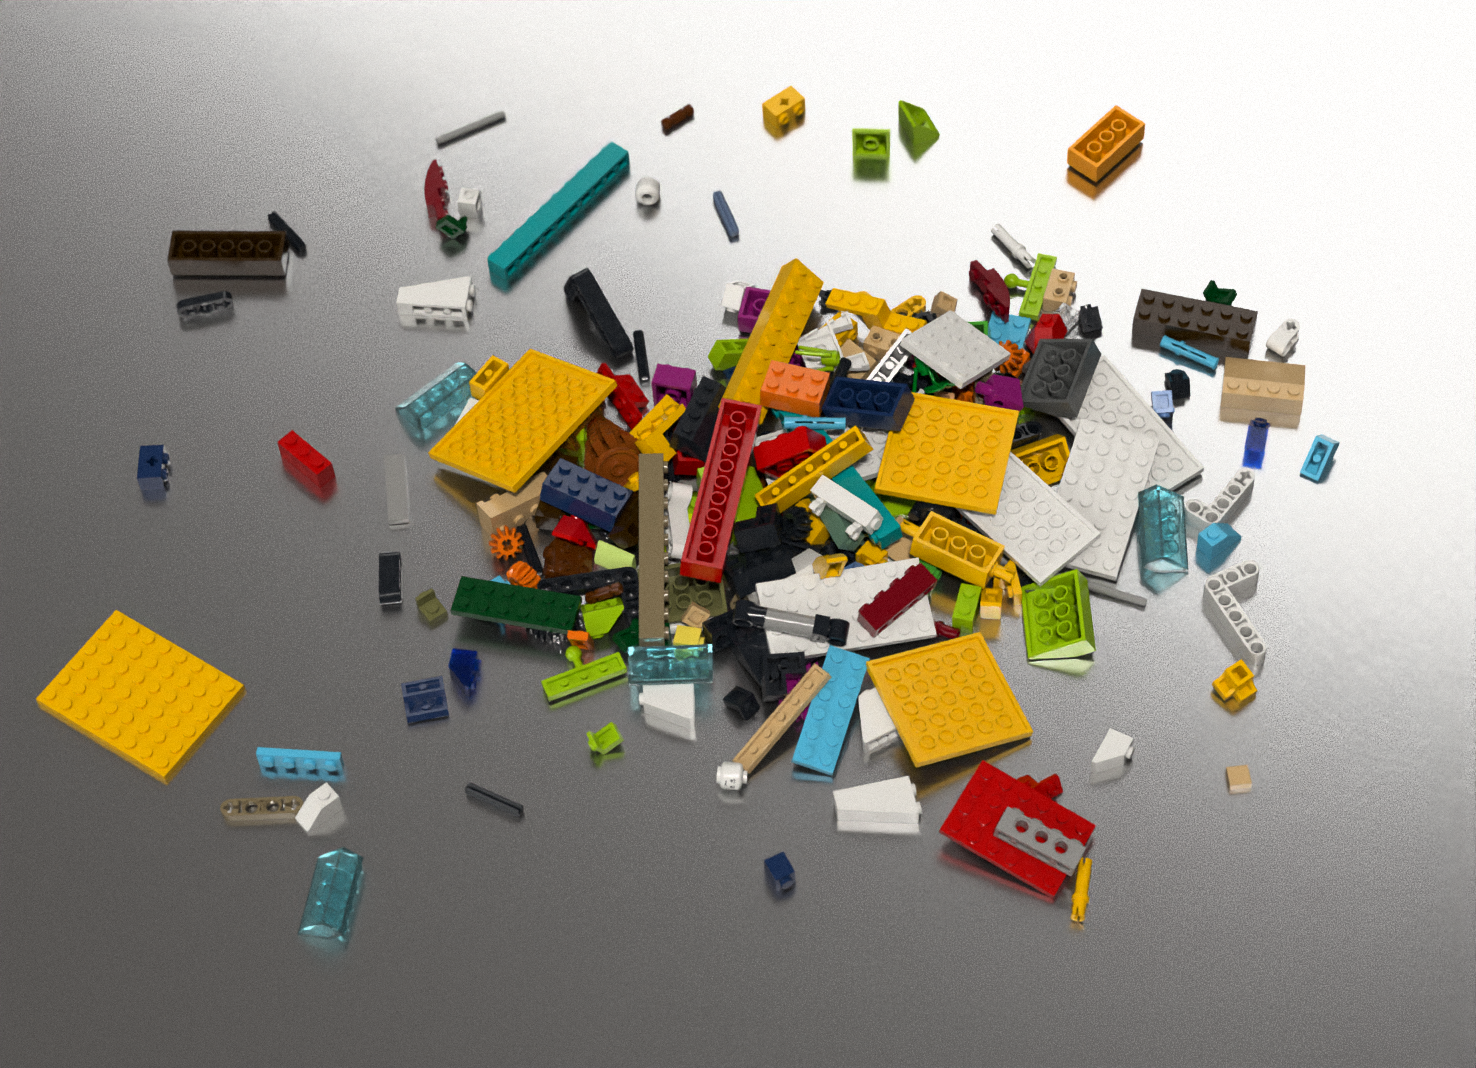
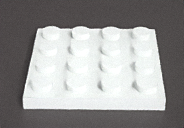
M951 310L904 337L900 343L903 348L960 389L1006 362L1011 355L1001 345Z

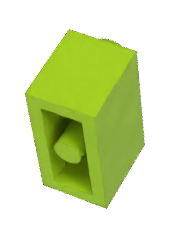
M961 583L952 616V627L961 629V633L973 634L981 602L982 587Z

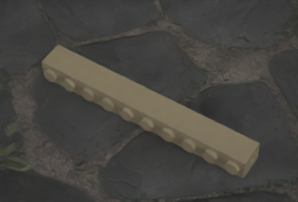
M663 453L639 454L640 647H665V639H669V627H665V620H669V608H665V602H669V589H665V583H669L668 570H664V564H668V552H664V546H668V534H664V528H668V515H664V510L668 509V497H664V491H668V479H664V473H668V461H664Z

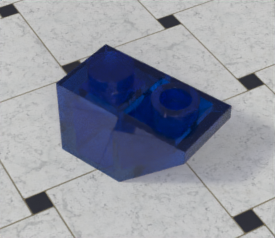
M1255 418V420L1250 421L1244 449L1265 452L1271 423H1267V419Z
M453 648L448 664L450 676L465 696L471 697L472 690H475L477 686L476 674L481 670L482 660L479 659L477 651Z

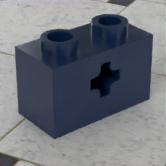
M164 445L140 446L137 480L141 490L165 489V481L169 479L168 469L166 468L167 464H170V454L166 452Z

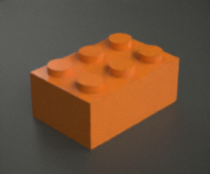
M771 360L760 390V405L809 417H820L821 408L830 388V373Z

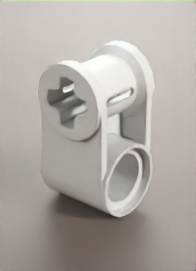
M1293 318L1286 319L1269 336L1266 347L1284 357L1299 339L1300 323Z

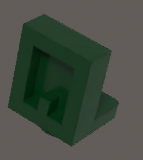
M447 214L436 222L435 228L454 239L464 234L467 229L468 218L463 216L456 220Z

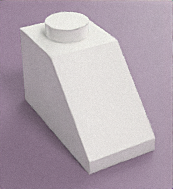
M740 280L726 283L721 306L727 307V311L737 313L740 310L746 287L755 288L756 285Z
M1110 728L1092 760L1091 772L1096 774L1123 766L1127 758L1131 759L1134 754V738Z
M327 782L309 794L295 817L296 821L308 834L343 809L338 794Z

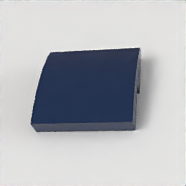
M443 676L401 683L408 723L449 715Z

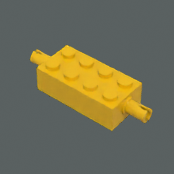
M932 511L920 527L906 519L900 524L903 533L914 537L910 554L976 586H980L982 589L985 588L993 576L1008 583H1011V580L1014 579L1016 571L1000 565L1005 546Z

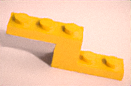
M833 288L825 303L829 309L843 312L848 311V313L862 316L868 329H871L874 325L902 334L906 328L913 333L927 324L926 320L891 313L885 299Z
M672 404L665 408L664 414L651 422L652 426L639 434L640 438L635 442V445L642 454L663 453L664 461H669L676 454L674 449L669 447L670 444L663 433L685 412L686 408L683 404L675 406ZM635 472L623 486L633 492L639 490V472Z

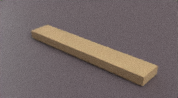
M814 664L732 761L742 763L743 770L748 771L747 773L750 774L830 680L831 675Z

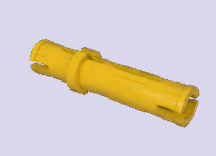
M1081 858L1078 864L1075 893L1071 899L1073 902L1071 919L1077 922L1078 916H1080V922L1085 920L1086 905L1089 903L1088 888L1093 862L1089 858H1085V863H1083L1084 858Z

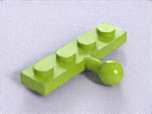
M1038 253L1029 281L1019 279L1013 273L1005 276L1004 282L1007 288L1014 289L1017 286L1027 288L1019 310V316L1038 320L1052 268L1055 269L1057 263L1056 256Z
M573 645L567 648L565 656L570 662H573L575 668L541 681L548 701H552L627 673V668L619 652L583 665L581 661L582 651L578 646Z

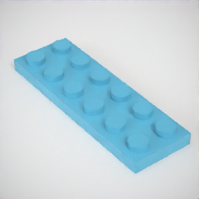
M832 645L829 646L822 669L828 672L831 678L810 703L791 761L792 763L832 776L867 669L866 662L870 658Z

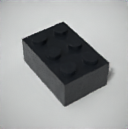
M782 543L774 548H763L752 553L745 552L730 555L727 557L724 568L727 583L739 598L756 592V583L781 580L796 574L790 553Z

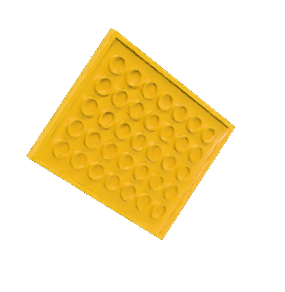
M529 349L428 454L431 459L516 493L617 387V383L614 379Z
M115 610L40 693L36 701L46 709L166 781L240 696L245 687L239 681L120 611Z

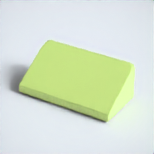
M598 541L594 557L596 564L607 569L621 567L636 568L634 554L604 541Z

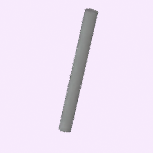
M504 110L436 137V142L438 145L502 119L506 117Z

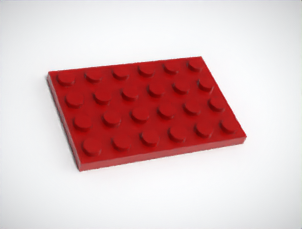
M982 760L941 826L939 833L1053 899L1067 874L994 836L995 829L1006 808H1017L1025 816L1040 820L1044 826L1059 830L1063 833V836L1069 839H1076L1083 846L1087 843L1096 825ZM1016 827V830L1018 832H1026V829L1024 827ZM1041 836L1035 837L1036 841L1039 843L1046 842V840ZM1055 847L1058 853H1065L1062 847Z

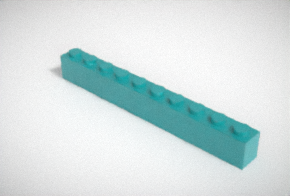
M612 141L604 146L594 158H591L582 169L577 171L572 179L567 181L558 192L554 193L545 204H542L537 212L528 217L520 228H517L507 240H504L501 246L489 254L487 258L489 271L507 281L630 164L629 151Z
M770 408L772 415L776 419L779 418L781 420L783 429L785 416L803 417L800 414ZM784 429L786 432L794 431V429ZM812 429L825 436L827 445L833 441L825 430ZM852 465L830 479L878 510L884 520L880 528L874 531L872 535L868 534L873 544H878L881 549H884L903 537L901 526Z

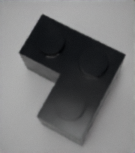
M777 503L757 507L755 518L735 523L734 534L741 553H752L758 549L774 548L781 545L784 522Z
M804 652L762 654L759 659L763 702L784 700L788 695L786 679L803 678L806 674Z

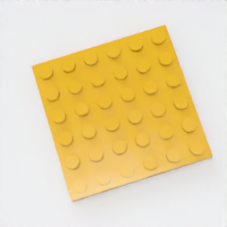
M912 392L915 400L901 431L889 430L874 493L996 515L1019 411Z
M981 632L866 662V670L916 768L1032 736L1033 730Z

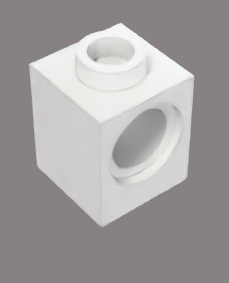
M461 188L457 200L460 217L466 216L467 218L478 219L482 208L480 190Z

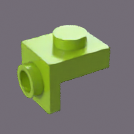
M610 722L595 734L591 731L586 733L589 738L588 744L590 748L604 755L624 741L619 729L613 722Z

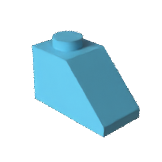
M1324 434L1316 435L1300 473L1319 481L1332 462L1340 442Z
M1213 523L1198 533L1197 548L1208 559L1212 560L1239 541L1242 536L1228 523Z

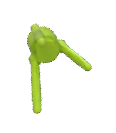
M800 345L798 348L805 351H795V354L821 357L822 365H826V367L816 369L819 371H834V367H837L840 362V353L836 350H825Z

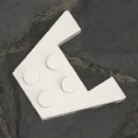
M848 311L843 312L841 317L835 321L834 319L828 321L827 325L819 330L816 328L799 338L797 347L801 345L825 350L839 351L841 360L844 356L835 334L853 329ZM864 352L845 357L852 362L848 371L870 370ZM801 355L806 368L816 370L826 367V365H822L821 357ZM834 367V371H826V372H835V370H836L837 367Z

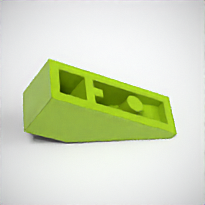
M749 338L716 340L707 356L715 370H725L737 366Z

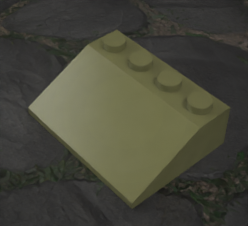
M681 563L664 565V570H668L669 583H665V589H669V602H665V608H669V620H665V623L682 622L681 617L692 602L708 609L711 614L709 618H714L728 612L723 579L721 583L682 576L680 575Z

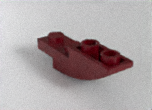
M435 159L432 160L426 174L424 194L429 218L437 217V220H440L448 214L447 209L444 210L443 207L446 206L444 199H447L446 191H449L447 181L442 180V177H445L443 167L438 166Z
M977 259L971 261L970 271L968 272L969 278L984 292V303L1005 323L1009 322L1010 296L1004 280L995 268L987 270Z

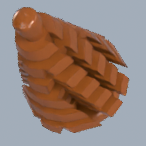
M593 412L589 416L588 440L585 443L583 462L585 465L584 469L624 486L633 473L639 472V454L642 453L635 445L638 439L634 438L633 435L623 428L615 425L608 418Z

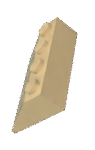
M1226 357L1220 407L1301 415L1305 387V365Z

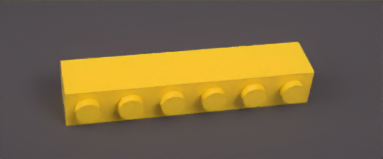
M855 425L756 493L755 497L760 506L777 503L780 513H782L811 493L810 490L822 475L831 479L874 449L865 434Z

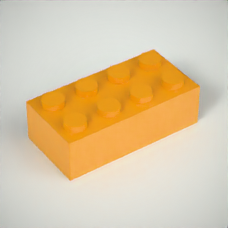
M1115 105L1068 148L1067 164L1097 182L1144 139L1145 123Z

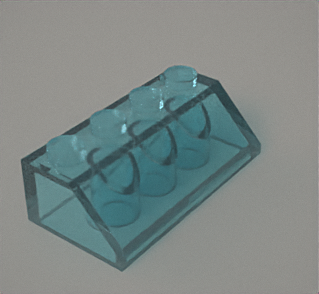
M455 363L397 405L395 410L421 433L471 396L469 381L477 372L467 363Z
M1157 484L1138 492L1142 567L1156 573L1189 571L1184 496Z
M712 644L628 647L629 686L713 683L714 654Z
M340 847L317 858L298 935L328 940L344 935L348 927V917L353 907V897L357 891L358 877L362 871V856L345 847Z

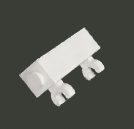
M824 475L820 477L810 490L816 498L808 507L812 510L811 512L820 516L824 507L828 506L853 524L845 532L854 541L859 538L862 530L872 535L874 531L880 528L884 520L878 510Z

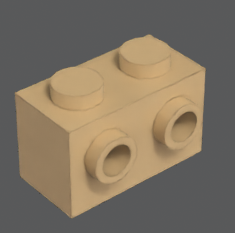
M1052 268L1043 297L1044 311L1066 315L1067 308H1071L1073 302L1071 294L1072 292L1075 293L1078 281H1075V273Z
M873 325L863 342L864 351L872 358L882 360L901 334Z

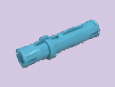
M1166 335L1161 340L1160 347L1175 352L1177 356L1182 355L1213 370L1217 367L1218 357L1216 358L1186 345L1184 341L1179 342Z
M785 416L784 429L806 426L810 429L846 430V417Z

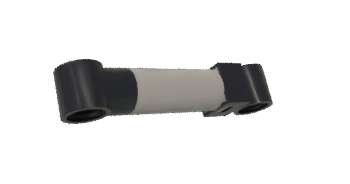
M749 600L736 601L732 622L740 627H749L751 629L761 627L810 637V641L825 643L826 640L827 643L834 646L846 645L850 623L843 619H830L829 616L819 614L813 617L756 605Z

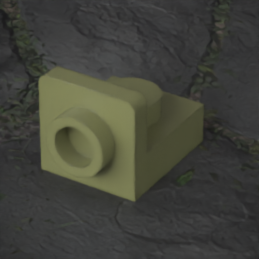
M433 588L423 591L415 598L417 609L430 626L448 616L447 610L436 598Z

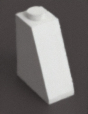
M694 683L643 684V692L639 693V704L644 706L645 714L690 730H695Z
M876 687L863 691L858 696V709L863 751L867 754L900 737Z

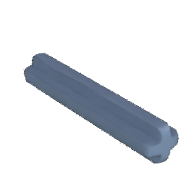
M714 191L712 194L713 200L731 237L739 235V228L722 191Z

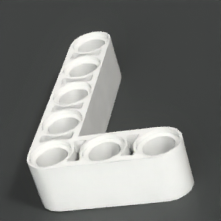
M1246 560L1209 576L1205 580L1203 596L1247 662L1258 666L1265 660L1267 645L1233 596L1254 586L1258 582L1259 564L1254 560Z

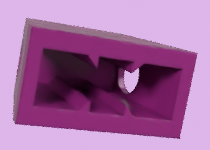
M993 374L985 383L979 381L975 387V392L984 396L985 405L1017 410L1019 412L1024 408L1020 380L1017 378Z

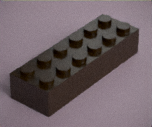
M172 231L167 262L171 275L285 276L289 242L286 231Z
M1141 288L1133 317L1132 333L1160 339L1166 335L1179 342L1184 341L1186 344L1249 356L1258 311Z

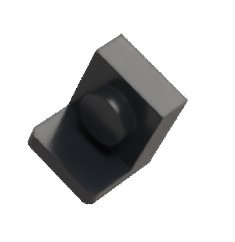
M736 686L723 698L725 705L739 711L742 718L746 721L760 709V705L753 692Z

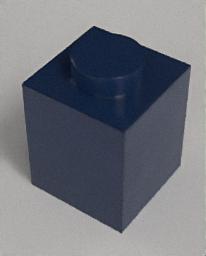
M784 851L764 860V870L776 891L789 888L796 882L795 870Z

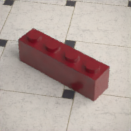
M921 562L917 566H910L901 579H894L890 583L889 589L885 592L881 590L876 594L872 603H865L858 610L857 621L873 638L935 588L938 580Z

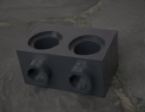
M734 609L702 622L706 643L714 653L729 647L728 634L741 628L732 622Z

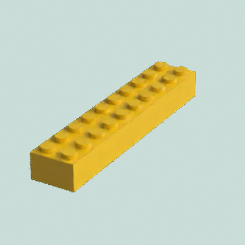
M797 258L781 267L722 398L760 405V390L771 360L789 363L824 284L818 276ZM762 406L760 424H762L769 407Z

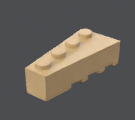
M543 471L530 477L516 493L507 490L506 493L500 496L498 493L490 496L491 500L485 503L483 500L477 502L481 527L489 535L491 533L497 535L496 528L499 527L503 531L504 526L507 525L510 530L512 527L521 526L526 520L535 516L540 501L542 483L548 475Z

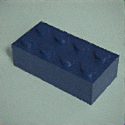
M836 377L821 409L826 417H846V425L901 431L915 398L907 384Z
M560 458L542 483L539 500L610 532L630 501L633 491Z

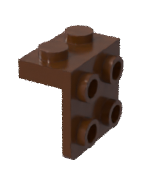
M555 538L544 548V579L592 572L591 548L579 546L559 538Z

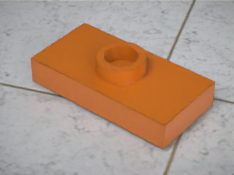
M568 630L567 638L572 646L593 650L594 641L589 632Z

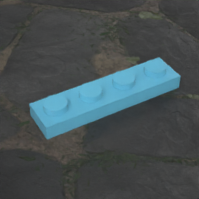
M257 747L256 751L259 765L265 767L283 766L288 769L298 767L308 770L325 769L327 771L343 770L344 766L341 752Z

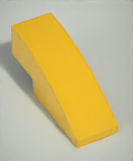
M838 553L817 557L812 564L814 574H819L820 579L841 576L847 562V556Z

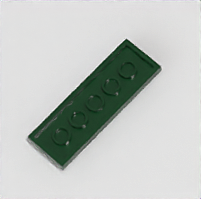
M461 576L450 611L451 615L567 635L568 630L573 631L582 598L576 595Z

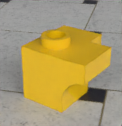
M1242 659L1225 669L1223 674L1212 683V686L1224 701L1233 696L1240 704L1257 692L1253 683L1254 674Z

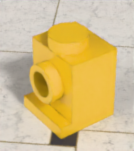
M867 540L857 551L856 562L862 563L864 566L889 562L888 552Z

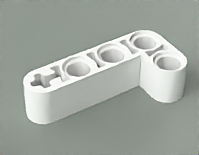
M1249 468L1238 470L1210 505L1199 499H1189L1185 504V522L1200 531H1203L1213 523H1226L1252 492L1255 480L1254 471Z
M671 482L664 496L668 497V509L664 510V515H668V528H664V534H668V546L666 548L669 558L680 560L682 558L690 527L687 508L692 498V485Z

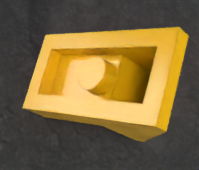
M1009 560L1004 567L1016 571L1014 579L1011 580V583L995 577L993 588L1006 589L1008 598H1012L1013 606L1022 605V590L1016 566L1012 560Z
M982 589L980 618L1001 619L1003 589Z

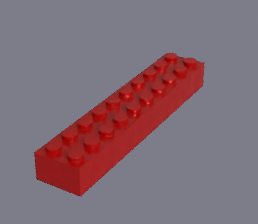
M726 398L721 400L681 558L680 575L721 583L760 424L762 405Z

